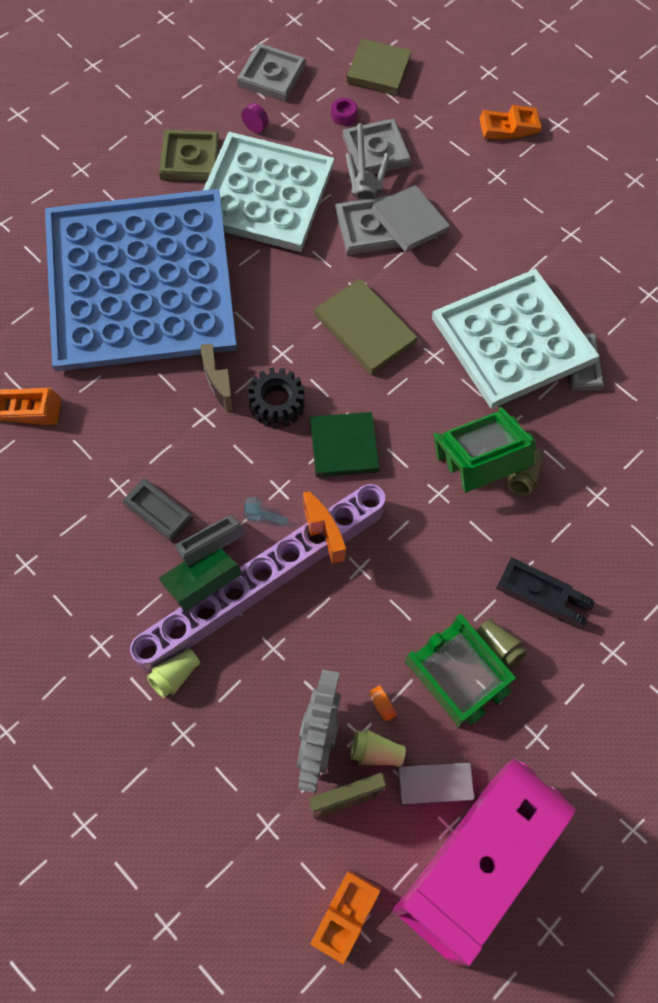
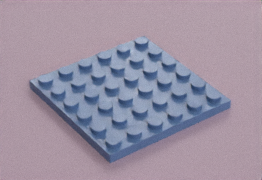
M219 189L45 208L52 367L55 372L201 355L200 345L213 344L214 353L237 350Z

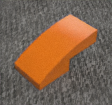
M512 105L508 113L483 110L479 117L483 138L485 139L519 138L539 133L542 129L538 111L535 107Z
M310 491L304 492L303 508L310 535L324 533L332 564L345 561L346 547L334 519L318 498Z
M348 869L310 945L344 965L381 891V887Z

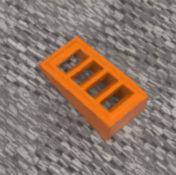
M52 388L0 390V421L57 425L62 399ZM7 400H11L9 410L5 411ZM20 401H22L21 409L18 410Z

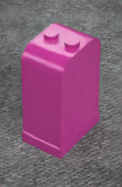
M513 758L487 785L417 880L393 908L392 912L450 964L470 966L481 951L482 945L568 825L576 808L567 801L561 792L548 786L538 778L529 766Z

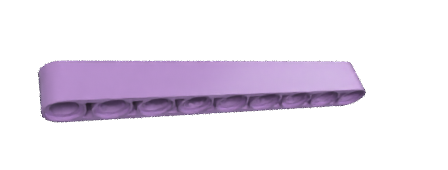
M367 484L327 509L338 526L344 543L382 517L385 493L379 486ZM366 500H372L377 503V506L368 508L362 503ZM345 517L350 519L352 523L342 526L336 520ZM306 523L240 567L242 574L206 599L185 612L181 607L139 634L130 645L133 659L142 670L152 672V667L182 653L187 648L190 649L327 556L329 551L326 540L320 544L312 543L309 540L311 535ZM287 553H295L299 556L294 562H286L282 559ZM260 571H267L272 574L265 581H259L254 578ZM233 589H239L244 592L243 596L237 600H230L226 597ZM205 608L215 610L214 615L209 619L199 618V612ZM174 628H186V633L182 638L172 639L169 637ZM148 646L157 647L156 654L152 658H140L144 648Z

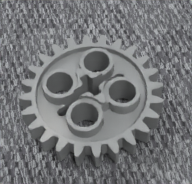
M322 669L318 688H313L307 712L304 713L299 734L301 745L296 766L301 768L298 790L316 793L320 773H326L330 750L334 748L339 726L337 714L341 694L336 693L339 672Z

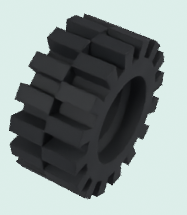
M269 368L268 375H266L264 370L259 372L260 379L255 376L252 379V385H249L248 389L252 415L255 414V419L258 422L263 419V425L269 427L270 422H273L274 428H279V423L283 422L284 427L290 426V419L295 423L298 420V414L302 415L303 406H305L304 385L301 386V379L299 377L295 379V373L292 371L285 375V368H280L279 373H275L274 368ZM279 390L287 393L289 399L283 405L274 406L265 401V396L271 391Z

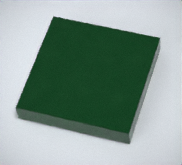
M372 412L310 416L316 478L379 472Z
M219 549L189 567L185 562H182L158 579L185 612L239 577L242 571L230 556L222 549Z

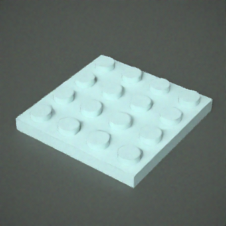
M228 132L203 190H220L225 233L301 252L334 167V158Z
M536 269L444 306L432 313V320L491 409L597 363L599 359V354Z

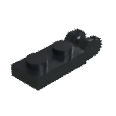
M512 557L496 587L497 590L556 619L559 617L564 623L579 629L584 628L587 620L575 611L564 607L566 601L576 607L589 611L592 610L595 603L588 596L572 589L573 586Z

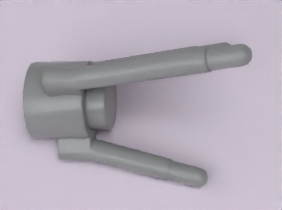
M359 123L357 125L359 173L357 177L350 153L346 154V160L352 183V195L358 200L376 198L377 193L382 192V182L390 155L388 153L384 155L377 179L374 177L373 172L365 170L363 125Z

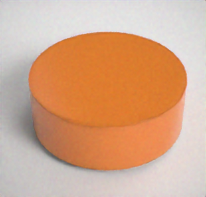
M380 685L369 691L368 694L384 721L388 722L397 716Z

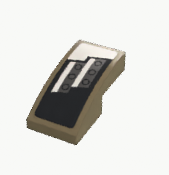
M213 344L200 345L203 366L209 386L220 405L227 412L233 411L228 369L216 370Z

